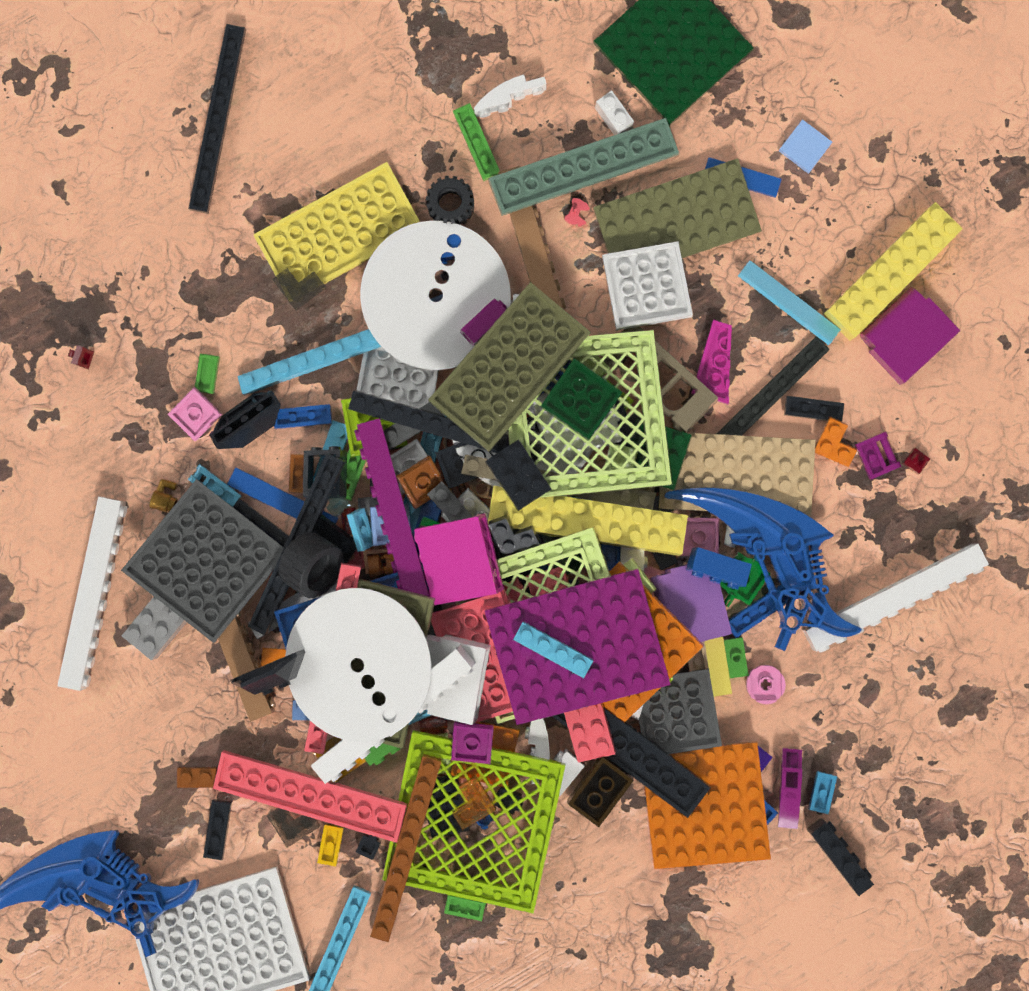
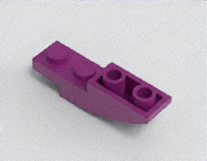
M782 748L778 809L779 828L798 829L802 787V750Z

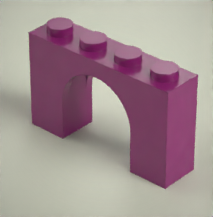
M494 298L460 330V333L474 346L506 311L507 306L501 300L497 301Z

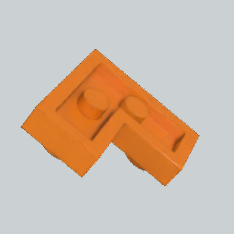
M829 417L815 445V453L849 467L857 449L840 442L848 424Z

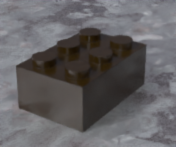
M607 757L597 758L568 797L567 804L597 827H600L633 783V777Z

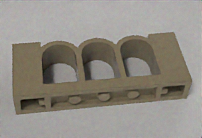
M641 327L624 329L621 333L644 330ZM655 341L657 364L662 361L676 374L661 390L662 400L680 379L696 392L679 410L667 409L662 401L663 414L672 418V427L675 430L688 433L717 402L718 397ZM614 354L612 356L619 360L623 354ZM626 355L621 361V363L624 364V362L629 356ZM608 356L604 360L610 368L616 364ZM618 365L614 370L616 371L619 368L620 374L624 376L626 371ZM630 374L625 378L630 382H637Z

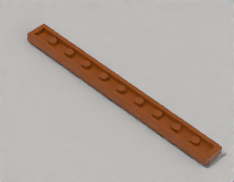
M426 754L422 756L370 935L372 938L389 943L442 759Z

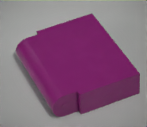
M910 287L860 334V337L871 349L869 353L901 385L907 382L961 330L929 297L925 299L916 289Z

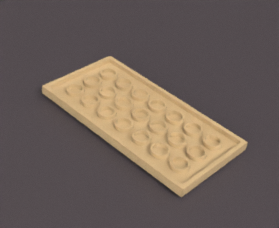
M688 433L692 435L675 490L720 488L743 491L773 499L807 516H811L816 440ZM659 486L658 508L707 511L685 501L666 499L664 497L665 493L674 490Z

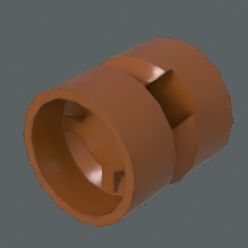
M385 552L383 556L379 553L368 554L370 579L381 578L384 574L387 576L394 573L391 562L394 561L392 554H388V552Z

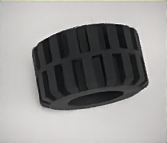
M445 176V179L442 180L440 177L437 179V183L433 182L431 189L428 188L427 209L433 221H443L446 224L451 222V224L460 225L461 223H467V219L471 218L472 212H474V196L469 184H465L463 179L458 180L457 176H453V178ZM448 193H454L462 200L460 207L454 211H445L439 206L440 199Z

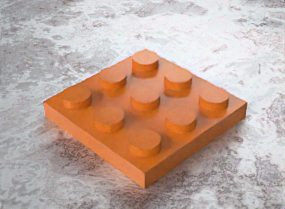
M482 721L476 722V724L494 725L493 748L515 752L519 729ZM460 762L464 770L471 766V764ZM456 763L452 767V776L461 772ZM479 766L483 774L490 770L489 768ZM476 768L467 772L471 780L480 776ZM498 771L502 778L510 774L508 772ZM495 772L486 776L490 784L499 781ZM509 779L505 780L507 785L509 784Z

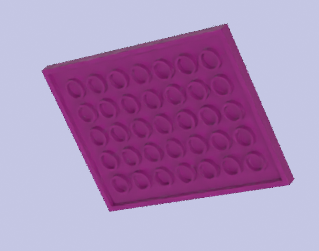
M638 568L485 610L517 725L671 685ZM522 622L528 623L592 658L593 663L585 677H580L513 640Z

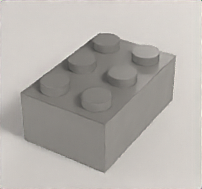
M153 597L122 634V637L147 658L154 660L161 655L187 622L157 598Z

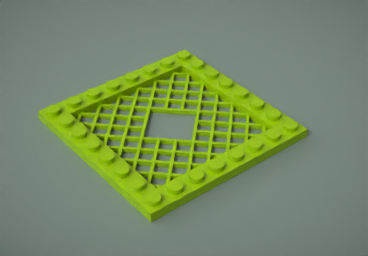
M415 730L412 731L398 801L407 803V808L423 754L439 759L451 760L452 738ZM493 747L490 764L452 760V762L445 765L442 761V768L439 769L438 774L445 771L450 779L441 784L437 778L436 783L438 787L433 789V793L441 789L446 798L437 802L434 796H431V800L435 805L428 808L426 813L430 824L421 830L427 842L421 846L417 845L415 853L418 852L423 860L416 865L412 861L406 886L534 914L566 763ZM460 762L471 764V766L464 770ZM456 763L461 772L453 777L447 768ZM479 766L489 768L490 770L483 774ZM476 768L480 776L472 781L467 772ZM498 771L508 772L510 774L502 778ZM495 772L499 781L491 785L486 776ZM464 775L469 783L460 788L455 779ZM517 775H522L529 778L521 782ZM514 776L518 785L510 789L505 780ZM483 779L488 787L479 792L474 784ZM536 779L542 780L541 786ZM533 780L537 789L529 793L524 785ZM452 782L457 791L449 795L444 786ZM502 783L507 792L498 796L493 788ZM471 786L476 795L467 799L463 791ZM521 787L526 796L517 800L512 792ZM490 790L496 799L487 804L482 795ZM539 792V797L536 804L531 796ZM460 793L465 802L456 806L451 798ZM510 795L515 803L506 808L501 799ZM479 797L499 829L468 848L448 819V816ZM529 799L534 807L525 812L520 803ZM449 801L453 809L445 814L440 805ZM498 802L503 810L494 815L490 806ZM517 806L522 814L513 819L509 810ZM437 808L442 816L434 821L429 812ZM535 811L534 820L532 823V821L528 817V814ZM506 813L510 822L502 826L497 818ZM525 817L529 826L521 830L516 822ZM445 819L449 828L441 832L436 824ZM513 824L518 833L509 837L504 829ZM433 826L438 835L430 839L425 831ZM531 829L530 839L528 841L524 833ZM452 830L457 839L448 843L444 835ZM502 832L507 840L498 845L493 836ZM521 836L526 844L517 849L512 840ZM441 838L446 846L437 850L432 842ZM490 839L495 847L487 852L482 843ZM390 841L383 881L387 880L397 843ZM460 842L465 850L456 855L451 846ZM509 843L514 851L506 856L501 847ZM430 845L434 853L426 858L421 849ZM479 846L484 854L475 859L471 850ZM527 848L526 858L524 859L520 852ZM449 849L453 857L445 862L440 853ZM498 850L503 858L494 863L489 855ZM467 853L472 862L464 866L459 857ZM517 854L522 862L513 867L508 859ZM437 856L442 864L434 869L429 860ZM486 857L491 866L483 870L478 862ZM456 860L461 868L452 873L448 864ZM505 861L510 870L502 874L497 866ZM424 863H426V865L428 866V868L420 867V866L423 865ZM475 864L480 873L471 877L467 868ZM524 866L522 876L520 878L516 870ZM444 867L447 872H443V871H439V870ZM494 868L499 877L490 881L485 873ZM464 872L466 876H461L458 874ZM513 873L518 881L509 885L504 877ZM483 876L486 881L477 878ZM502 880L504 885L498 884L496 882Z

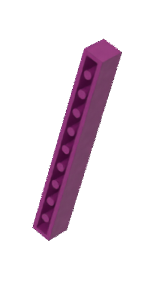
M380 418L357 424V429L354 432L356 440L361 441L363 447L359 449L362 460L366 459L368 465L365 468L367 479H372L373 486H370L372 497H377L378 505H375L378 517L382 516L383 524H380L383 536L387 535L389 540L386 543L387 551L394 558V561L391 562L392 569L399 576V580L396 581L398 589L429 596Z

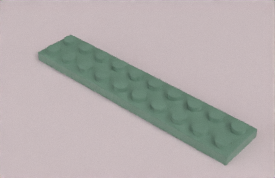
M664 118L490 177L488 182L501 216L678 156L679 151L668 122Z

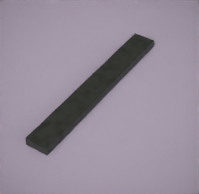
M816 336L716 434L742 436L830 349Z

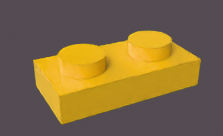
M325 823L317 863L337 866L344 827Z

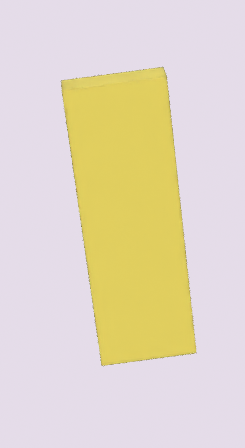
M723 636L705 641L713 695L715 697L732 694Z

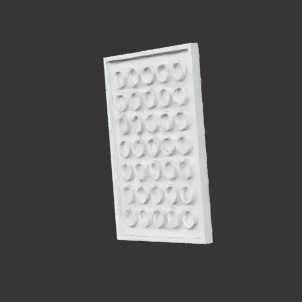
M278 866L196 890L190 900L180 906L166 910L153 921L154 933L151 936L157 953L145 958L140 939L136 940L150 991H276L309 981L310 979ZM140 922L139 928L141 931H144V924Z

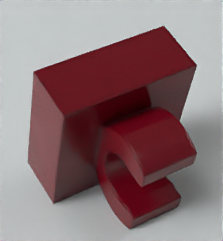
M77 345L75 351L69 350L68 357L72 358L71 364L89 370L95 351Z
M913 448L902 464L918 475L931 458L917 448Z

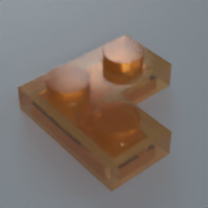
M476 775L459 785L461 792L468 802L455 809L452 814L462 830L496 811V806Z

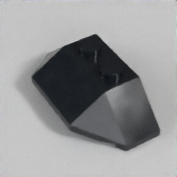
M273 391L250 395L221 416L214 430L209 434L217 449L244 448L275 425L281 403Z
M305 650L297 651L231 679L230 682L254 695L262 692L263 696L274 692L273 687L279 686L281 689L291 685L290 680L297 677Z

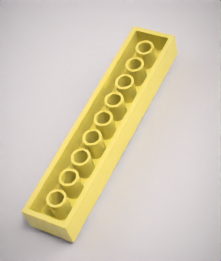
M493 486L488 523L493 519L507 515L515 531L533 525L537 534L560 538L594 527L600 544L680 556L683 554L688 515L565 496L538 498L517 511L503 488Z

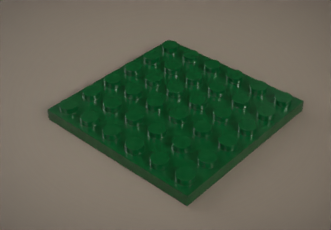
M638 0L593 41V44L661 118H666L669 126L754 49L710 0Z

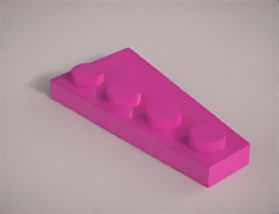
M713 320L696 378L718 397L717 402L728 405L732 325Z

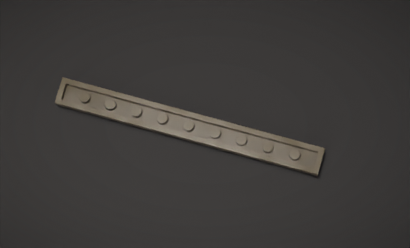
M465 454L461 474L497 481L485 463L488 459ZM539 469L542 475L546 472V470ZM549 471L546 476H557L559 474ZM634 488L573 494L570 496L653 510L656 493Z

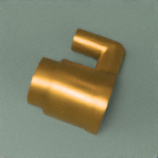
M161 479L157 489L151 496L149 508L166 513L170 512L178 502V499L164 493L165 488L176 490L177 483Z

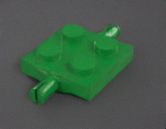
M737 552L734 559L752 564L746 587H739L737 590L727 587L728 583L721 582L720 586L728 593L724 600L726 607L729 608L734 599L741 600L745 604L750 605L764 585L765 577L755 557L753 559L747 558L740 552Z

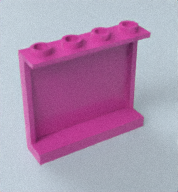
M485 513L430 526L424 525L414 529V539L420 551L419 559L423 563L424 578L429 587L428 594L429 597L435 598L434 605L494 595L504 590Z

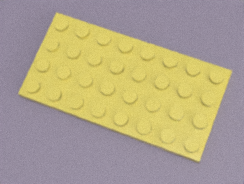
M386 162L255 233L254 237L290 302H293L368 261L373 252L387 237L403 227L420 221Z

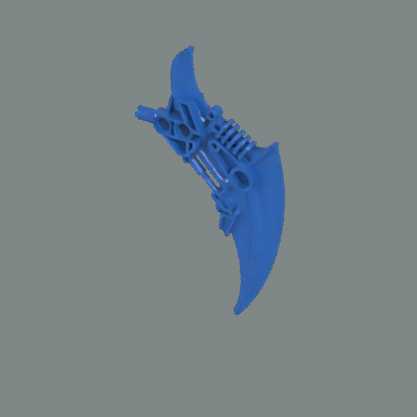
M690 488L665 493L664 497L666 499H676L694 504L721 519L735 532L729 534L732 544L745 547L747 553L754 555L755 560L759 562L769 590L768 595L774 600L780 617L779 628L781 631L774 647L785 651L792 634H796L800 626L815 627L837 637H850L862 631V628L839 617L826 600L825 594L829 592V588L823 585L822 577H826L827 573L821 574V571H825L826 567L820 568V565H824L825 562H819V559L824 557L823 555L818 556V553H822V549L819 550L822 542L832 538L834 534L814 519L781 502L743 491L720 488ZM766 555H769L778 580L784 590H776L763 561ZM811 589H817L818 593H813ZM782 596L789 598L785 608L781 601ZM796 599H799L802 603L799 610L794 606ZM807 611L808 615L805 620L811 624L802 623ZM789 617L794 619L793 627L787 625Z
M119 830L104 831L81 836L60 844L21 867L0 885V910L28 901H45L41 907L48 911H52L60 905L66 907L72 904L76 906L81 905L104 918L106 922H114L129 930L136 937V940L140 939L146 958L157 953L151 936L154 933L153 921L166 910L180 906L190 900L198 888L199 880L194 879L171 887L160 886L150 882L151 875L149 873L141 874L138 872L140 865L138 863L135 864V861L131 860L130 857H126V854L121 853V850H116L115 842L118 838ZM140 883H142L141 887L139 889H136L137 886ZM85 893L114 907L111 912L100 907L97 908L85 902L83 895ZM134 903L138 905L137 913L133 909ZM123 910H124V914H125L126 919H124L123 916H122L121 911H123ZM140 922L144 924V931H141L139 928Z

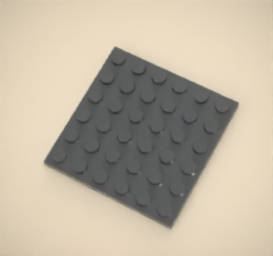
M196 479L121 571L211 642L215 643L273 572L284 547Z

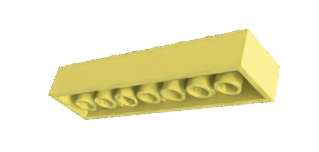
M935 202L823 315L841 329L840 332L851 341L963 228Z

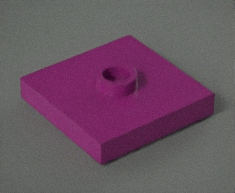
M455 721L451 760L490 764L494 725L476 723L470 725Z

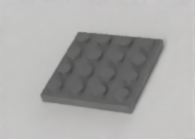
M709 668L676 673L673 675L671 685L661 687L643 705L639 717L641 734L668 754L722 746Z

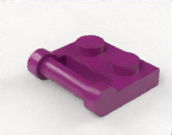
M886 431L854 445L869 480L901 467L900 461L897 462L887 439L889 436ZM879 440L890 463L888 466H886L876 442Z

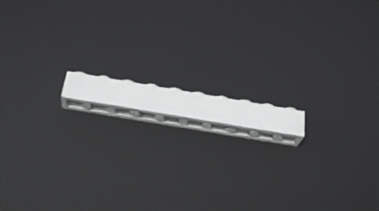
M98 497L58 687L81 691L90 684V668L93 667L95 657H93L94 649L99 644L97 635L103 625V619H101L102 612L107 607V600L105 598L111 588L110 575L115 569V562L113 561L119 551L118 538L123 532L122 519L127 513L125 501Z
M970 544L836 612V614L845 621L862 628L860 632L862 633L864 627L871 625V627L882 622V618L886 616L891 618L899 613L898 610L902 608L909 609L916 605V601L920 599L922 601L927 600L933 596L932 593L938 590L939 592L950 588L949 584L955 581L960 583L967 579V575L971 573L975 575L984 571L983 567L989 565L979 544ZM815 627L802 629L812 650L819 651L820 653L830 648L829 645L835 642L839 644L847 640V637L833 636Z
M461 645L432 667L428 694L419 710V714L429 707L427 704L429 701L433 700L435 702L442 697L444 689L448 688V690H451L456 686L458 678L461 676L466 678L473 672L471 668L476 663ZM391 708L385 709L383 712L384 720L389 723L396 720V712ZM383 738L368 742H354L342 739L317 759L311 767L325 784L330 780L335 782L342 776V770H350L357 764L355 762L356 759L359 757L361 760L371 753L369 750L371 747L375 746L377 748L385 740Z

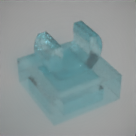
M329 498L330 504L326 506V509L332 515L338 517L351 505L345 498Z

